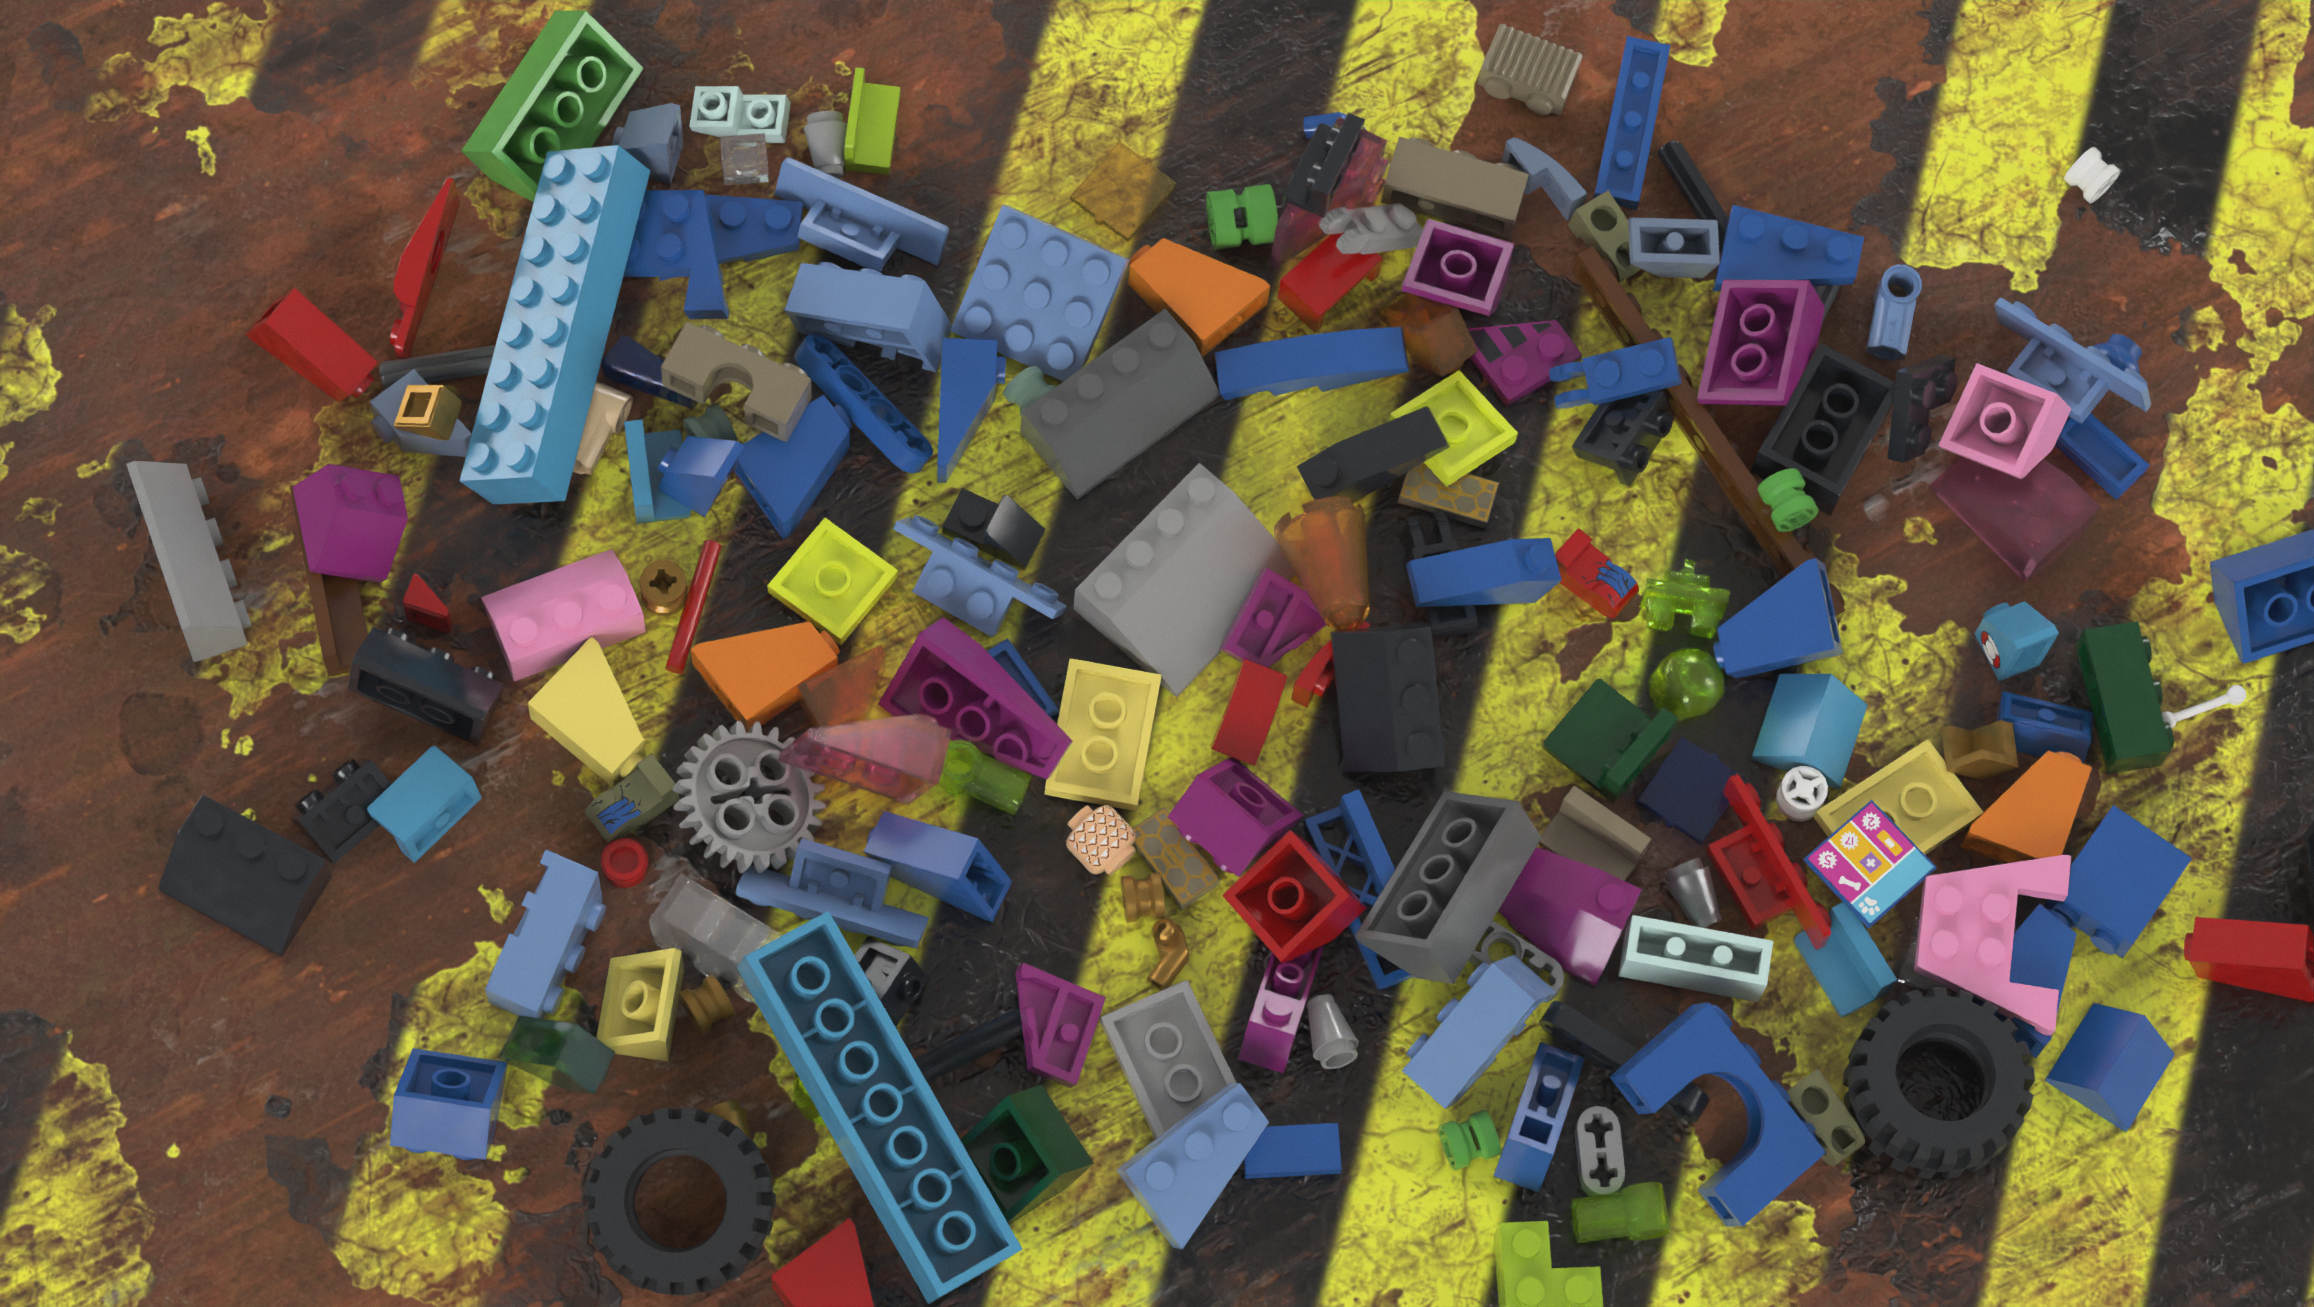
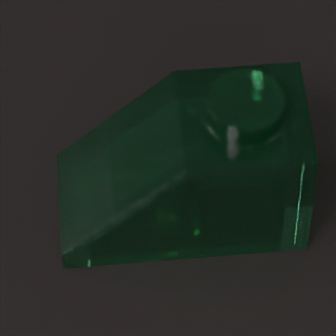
M519 1016L498 1058L565 1090L595 1094L598 1086L607 1075L608 1066L615 1051L577 1024Z

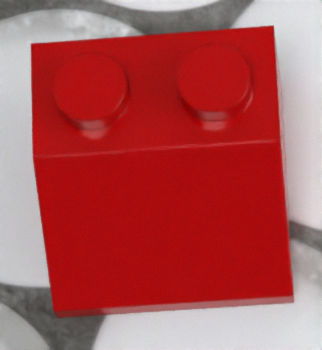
M1291 830L1222 895L1283 964L1333 941L1367 908L1313 847Z

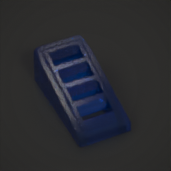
M622 335L602 360L604 377L609 380L690 409H694L698 404L697 401L664 387L661 366L664 361L627 335Z

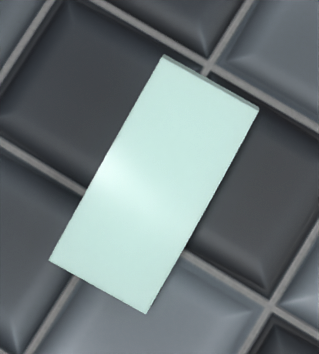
M695 86L689 127L692 131L722 138L752 142L785 143L791 102L787 95H743L738 86Z

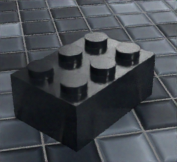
M1820 343L1787 405L1784 406L1761 446L1750 473H1756L1762 480H1765L1779 471L1790 468L1798 469L1805 481L1803 489L1805 494L1813 498L1818 510L1831 516L1893 407L1895 382Z

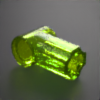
M955 740L945 745L941 751L936 772L938 783L948 793L956 795L965 793L1013 815L1019 809L1032 778L1027 773L981 754L975 745L965 740ZM953 760H961L966 762L971 770L966 774L959 775L950 771L947 764Z
M1659 1182L1635 1184L1623 1188L1620 1193L1572 1199L1570 1203L1572 1227L1577 1243L1629 1236L1630 1240L1641 1241L1659 1238L1671 1232L1663 1185Z

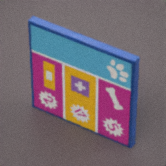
M1872 800L1803 860L1868 929L1923 882L1926 876H1929L1937 869L1931 860Z

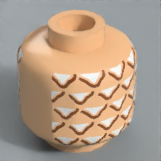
M1087 805L1067 824L1073 830L1067 838V848L1092 874L1097 875L1106 872L1110 876L1119 870L1136 852V849L1132 846L1136 839L1134 830L1110 805L1100 806L1094 811Z

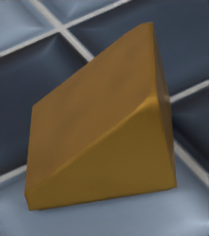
M407 385L394 427L398 430L436 440L449 441L462 402L444 385Z

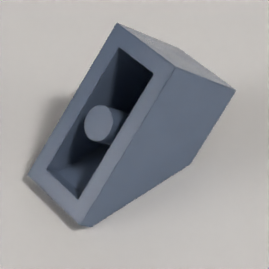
M669 103L629 112L625 127L618 126L615 131L612 146H621L650 170L648 179L667 184L672 182L683 148L680 105Z
M1630 218L1628 220L1630 264L1659 277L1704 278L1720 264L1718 220Z
M415 369L411 370L370 401L374 416L371 425L384 442L389 443L393 440L403 452L466 457L472 434L458 418L449 441L436 440L398 430L394 427L407 385H428Z

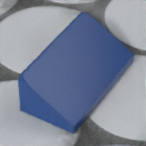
M2002 692L1996 722L2003 720L2013 723L2017 752L2042 757L2047 751L2054 753L2061 751L2077 756L2084 763L2092 738L2093 713Z

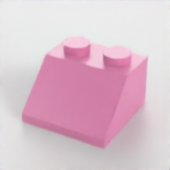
M1976 363L1938 446L2022 479L2053 450L2071 408L2056 393Z

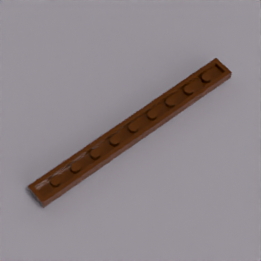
M1593 246L1578 253L1572 273L1623 347L1627 348L1663 339L1660 332L1655 328L1650 329L1643 319L1641 306L1635 296L1630 292L1625 293L1618 283L1616 270L1610 260L1606 257L1601 258ZM1678 364L1682 384L1660 389V391L1664 392L1674 414V421L1783 578L1805 561L1815 559L1816 557L1808 547H1801L1792 534L1793 530L1779 532L1771 519L1773 510L1770 505L1764 504L1757 490L1758 486L1762 483V479L1756 473L1751 474L1742 461V453L1733 438L1725 437L1717 425L1716 414L1710 404H1700L1698 402L1697 395L1692 389V381L1689 374L1682 365ZM1830 583L1837 625H1839L1846 611L1844 609L1845 603L1839 590Z

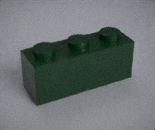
M2138 621L2084 629L2075 644V649L2090 709L2093 713V721L2107 774L2161 766L2174 746V737L2170 723L2163 721L2160 709L2163 702L2160 682L2158 679L2152 678L2149 666L2152 659L2149 639L2147 636L2141 635Z

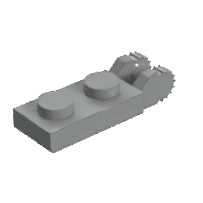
M1401 203L1347 210L1346 207H1340L1339 209L1336 208L1330 212L1328 211L1319 222V227L1325 234L1344 233L1336 242V247L1342 254L1361 253L1365 255L1417 247L1423 232V228L1416 221L1414 213Z

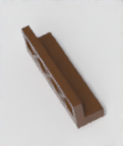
M295 485L290 486L292 502L327 674L330 677L350 673L351 662L368 636L358 580L310 572L293 492V486Z

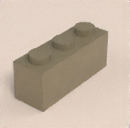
M1399 136L1385 180L1381 203H1401L1412 212L1510 240L1529 174L1521 172L1517 167L1508 163L1493 164L1479 160L1473 154L1466 151L1456 150L1451 152L1434 147L1432 143L1421 138L1406 139Z

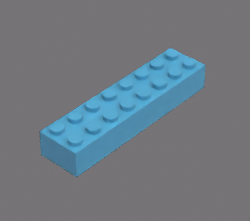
M619 145L552 151L546 154L460 477L461 483L493 505L565 501L650 175L648 168Z
M829 910L746 955L736 966L737 970L927 1303L934 1302L1021 1251L1022 1247Z

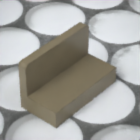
M1573 786L1563 799L1559 812L1541 835L1539 845L1549 852L1598 868L1626 881L1646 853L1651 838L1579 788Z

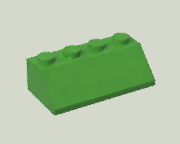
M586 10L555 11L461 152L491 180L534 202L547 152L591 148L644 68Z

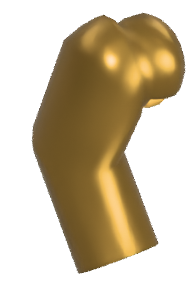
M1168 918L1158 920L1152 928V935L1155 939L1160 960L1148 975L1147 980L1160 991L1170 987L1190 958L1184 931L1180 925Z

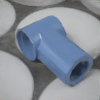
M1900 264L1890 267L1885 271L1873 294L1874 310L1866 346V352L1872 354L1874 358L1892 361L1904 360L1906 357L1916 299L1922 289V280L1919 273L1912 267ZM1898 285L1902 287L1907 297L1894 296L1888 286Z

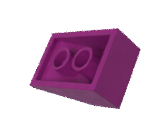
M1723 280L1697 397L1700 404L1787 405L1817 347L1825 306L1809 280Z

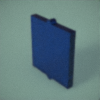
M1681 737L1639 797L1637 803L1665 821L1664 825L1667 828L1675 827L1702 845L1730 804L1723 793V789L1728 778L1737 774V772L1718 761L1719 757L1717 754L1712 753L1709 755ZM1740 775L1743 782H1745L1746 778Z

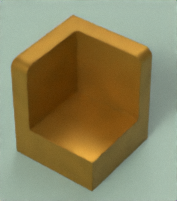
M1999 720L1973 731L1951 725L1941 729L1947 772L1985 780L2019 767L2013 723Z

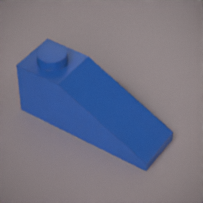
M942 338L937 483H947L995 401L996 384H1005L1006 357L997 356V340Z
M1551 538L1510 539L1411 560L1406 564L1416 607L1536 603L1561 581Z
M1542 1042L1539 1043L1494 1172V1177L1539 1193L1552 1160L1585 1058Z

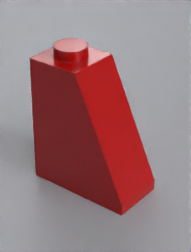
M296 288L275 300L245 334L254 343L338 402L350 395L357 399L375 379L369 373L377 365L378 361Z
M2195 917L2193 933L2188 932L2185 937L2184 957L2186 961L2190 962L2198 978L2314 1002V935L2309 925Z
M850 1218L771 1275L772 1288L787 1307H874L856 1227Z

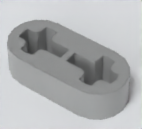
M1594 1106L1581 1114L1575 1126L1574 1135L1579 1181L1582 1190L1588 1196L1596 1200H1606L1618 1193L1625 1179L1621 1130L1618 1118L1611 1110L1606 1107ZM1593 1119L1599 1120L1601 1127L1609 1128V1131L1605 1132L1602 1138V1148H1596L1594 1133L1585 1131V1129L1590 1127ZM1603 1158L1605 1172L1607 1174H1614V1178L1609 1180L1607 1187H1600L1598 1179L1590 1178V1175H1593L1597 1169V1159Z

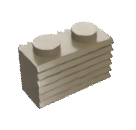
M1500 24L1481 67L1477 85L1483 86L1485 91L1495 98L1507 99L1512 97L1525 102L1526 106L1537 114L1549 115L1554 113L1560 116L1578 75L1583 55L1580 52H1574L1572 49H1565L1563 46L1549 43L1547 40H1541L1538 36L1533 37L1530 33L1524 34L1521 30H1515L1513 27Z

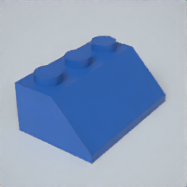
M2314 529L2209 562L2214 603L2242 663L2245 664L2314 641Z

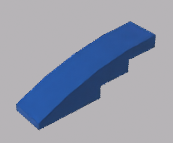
M1401 327L1357 329L1304 335L1215 352L1219 392L1225 400L1267 390L1274 396L1315 386H1318L1322 392L1409 372L1404 331Z

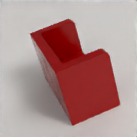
M1344 233L1328 236L1280 280L1277 298L1314 333L1323 326L1325 313L1365 277L1370 281H1374L1380 274L1383 258L1378 253L1365 255L1361 253H1341L1336 247V242Z

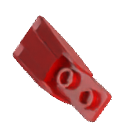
M449 177L445 181L399 261L394 279V294L399 301V308L404 316L403 319H395L390 334V345H394L398 359L410 358L419 325L428 304L459 209L460 197L454 178Z

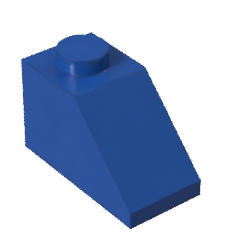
M687 436L679 450L670 446L657 470L664 475L657 490L706 517L726 484L744 445L731 440Z

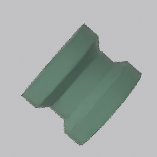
M1037 365L1030 366L1017 374L1003 391V396L1008 402L1018 405L1020 416L1024 409L1055 388L1054 385H1048L1043 380L1044 373Z
M717 403L708 406L705 414L699 417L690 416L683 420V426L688 436L737 441L735 431L728 417Z

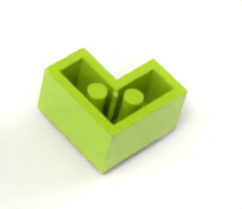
M1548 1221L1499 1223L1494 1235L1499 1307H1603L1600 1267L1552 1268Z

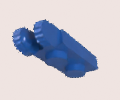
M1671 337L1582 358L1583 362H1570L1550 368L1549 370L1550 380L1553 382H1565L1570 379L1586 376L1588 389L1566 391L1554 397L1555 406L1558 409H1567L1589 403L1599 405L1682 384L1674 341Z

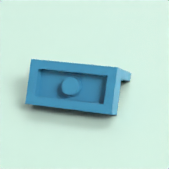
M643 420L625 421L624 426L636 524L689 518L691 516L690 508L657 490L664 475L657 468L670 446L679 450L683 444L681 432L679 430L644 434Z
M432 746L371 803L367 810L373 819L394 836L401 852L415 863L482 797L473 778L439 748Z
M1842 902L1831 908L1828 913L1832 927L1830 928L1831 935L1824 947L1816 950L1805 931L1795 936L1794 944L1838 1015L1846 1017L1888 994L1897 978L1860 919Z

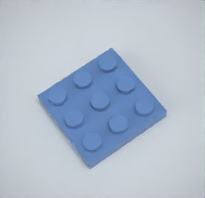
M1002 205L950 331L967 339L997 340L998 353L1027 366L1037 365L1043 373L1065 381L1086 365L1130 259L1011 206Z

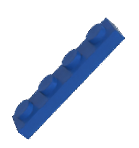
M1627 36L1593 199L1609 190L1618 206L1637 210L1671 45Z

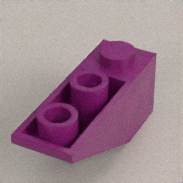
M1324 945L1284 964L1271 953L1247 1025L1238 1057L1239 1060L1284 1074Z

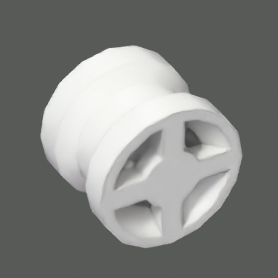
M2092 147L2072 165L2064 176V180L2070 186H2078L2083 191V198L2091 204L2108 190L2121 171L2114 164L2107 165L2101 159V152Z
M1810 766L1792 768L1786 773L1776 793V803L1779 811L1793 821L1803 822L1812 819L1816 811L1821 808L1828 794V785L1825 777L1820 771ZM1800 797L1802 799H1805L1807 803H1805L1804 801H1800L1798 799L1795 800V798Z

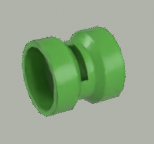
M1795 468L1785 469L1769 476L1762 481L1757 489L1764 504L1771 506L1773 510L1771 519L1779 532L1792 531L1806 525L1817 516L1819 511L1813 498L1806 495L1803 491L1805 481L1800 471Z
M1486 1110L1470 1114L1467 1121L1461 1123L1450 1121L1438 1127L1443 1151L1450 1166L1455 1171L1468 1167L1471 1160L1478 1157L1487 1160L1501 1154L1496 1129Z

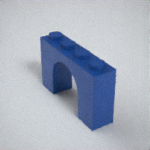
M1707 1002L1691 1005L1610 1076V1079L1638 1114L1655 1113L1688 1083L1703 1074L1720 1077L1734 1087L1742 1098L1747 1112L1745 1140L1737 1154L1697 1190L1726 1227L1744 1226L1826 1152L1818 1143L1819 1138L1814 1133L1815 1127L1810 1122L1807 1123L1802 1118H1799L1788 1104L1791 1102L1787 1091L1775 1080L1770 1081L1759 1067L1762 1062L1758 1054L1748 1044L1740 1043L1730 1030L1732 1022L1727 1014L1718 1006Z

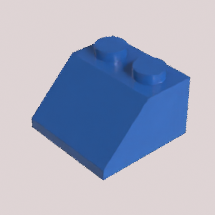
M413 1048L394 1093L390 1146L403 1147L414 1153L430 1151L450 1154L462 1160L476 1158L486 1160L495 1136L508 1062Z

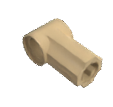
M596 381L573 472L581 475H592L612 434L620 432L629 416L633 403L631 395Z

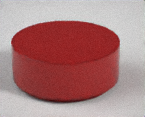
M619 838L610 842L601 855L603 875L609 883L620 888H630L641 883L649 870L648 855L643 845L630 838Z

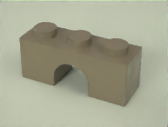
M686 322L661 366L664 387L703 405L712 390L722 383L737 382L746 386L751 391V394L744 404L745 424L786 443L812 398L811 378L807 377V374L801 368L791 363H783L782 365L766 358L762 351L752 345L742 344L739 346L730 342L718 330L707 325L698 327Z

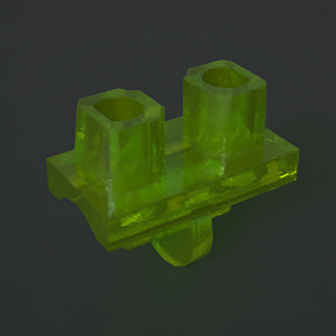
M1685 559L1681 572L1664 570L1663 580L1647 578L1644 592L1641 593L1640 608H1646V625L1648 629L1658 631L1671 630L1674 622V613L1691 615L1689 633L1694 636L1712 638L1719 620L1722 619L1727 608L1730 590L1709 587L1710 576L1694 574V560Z

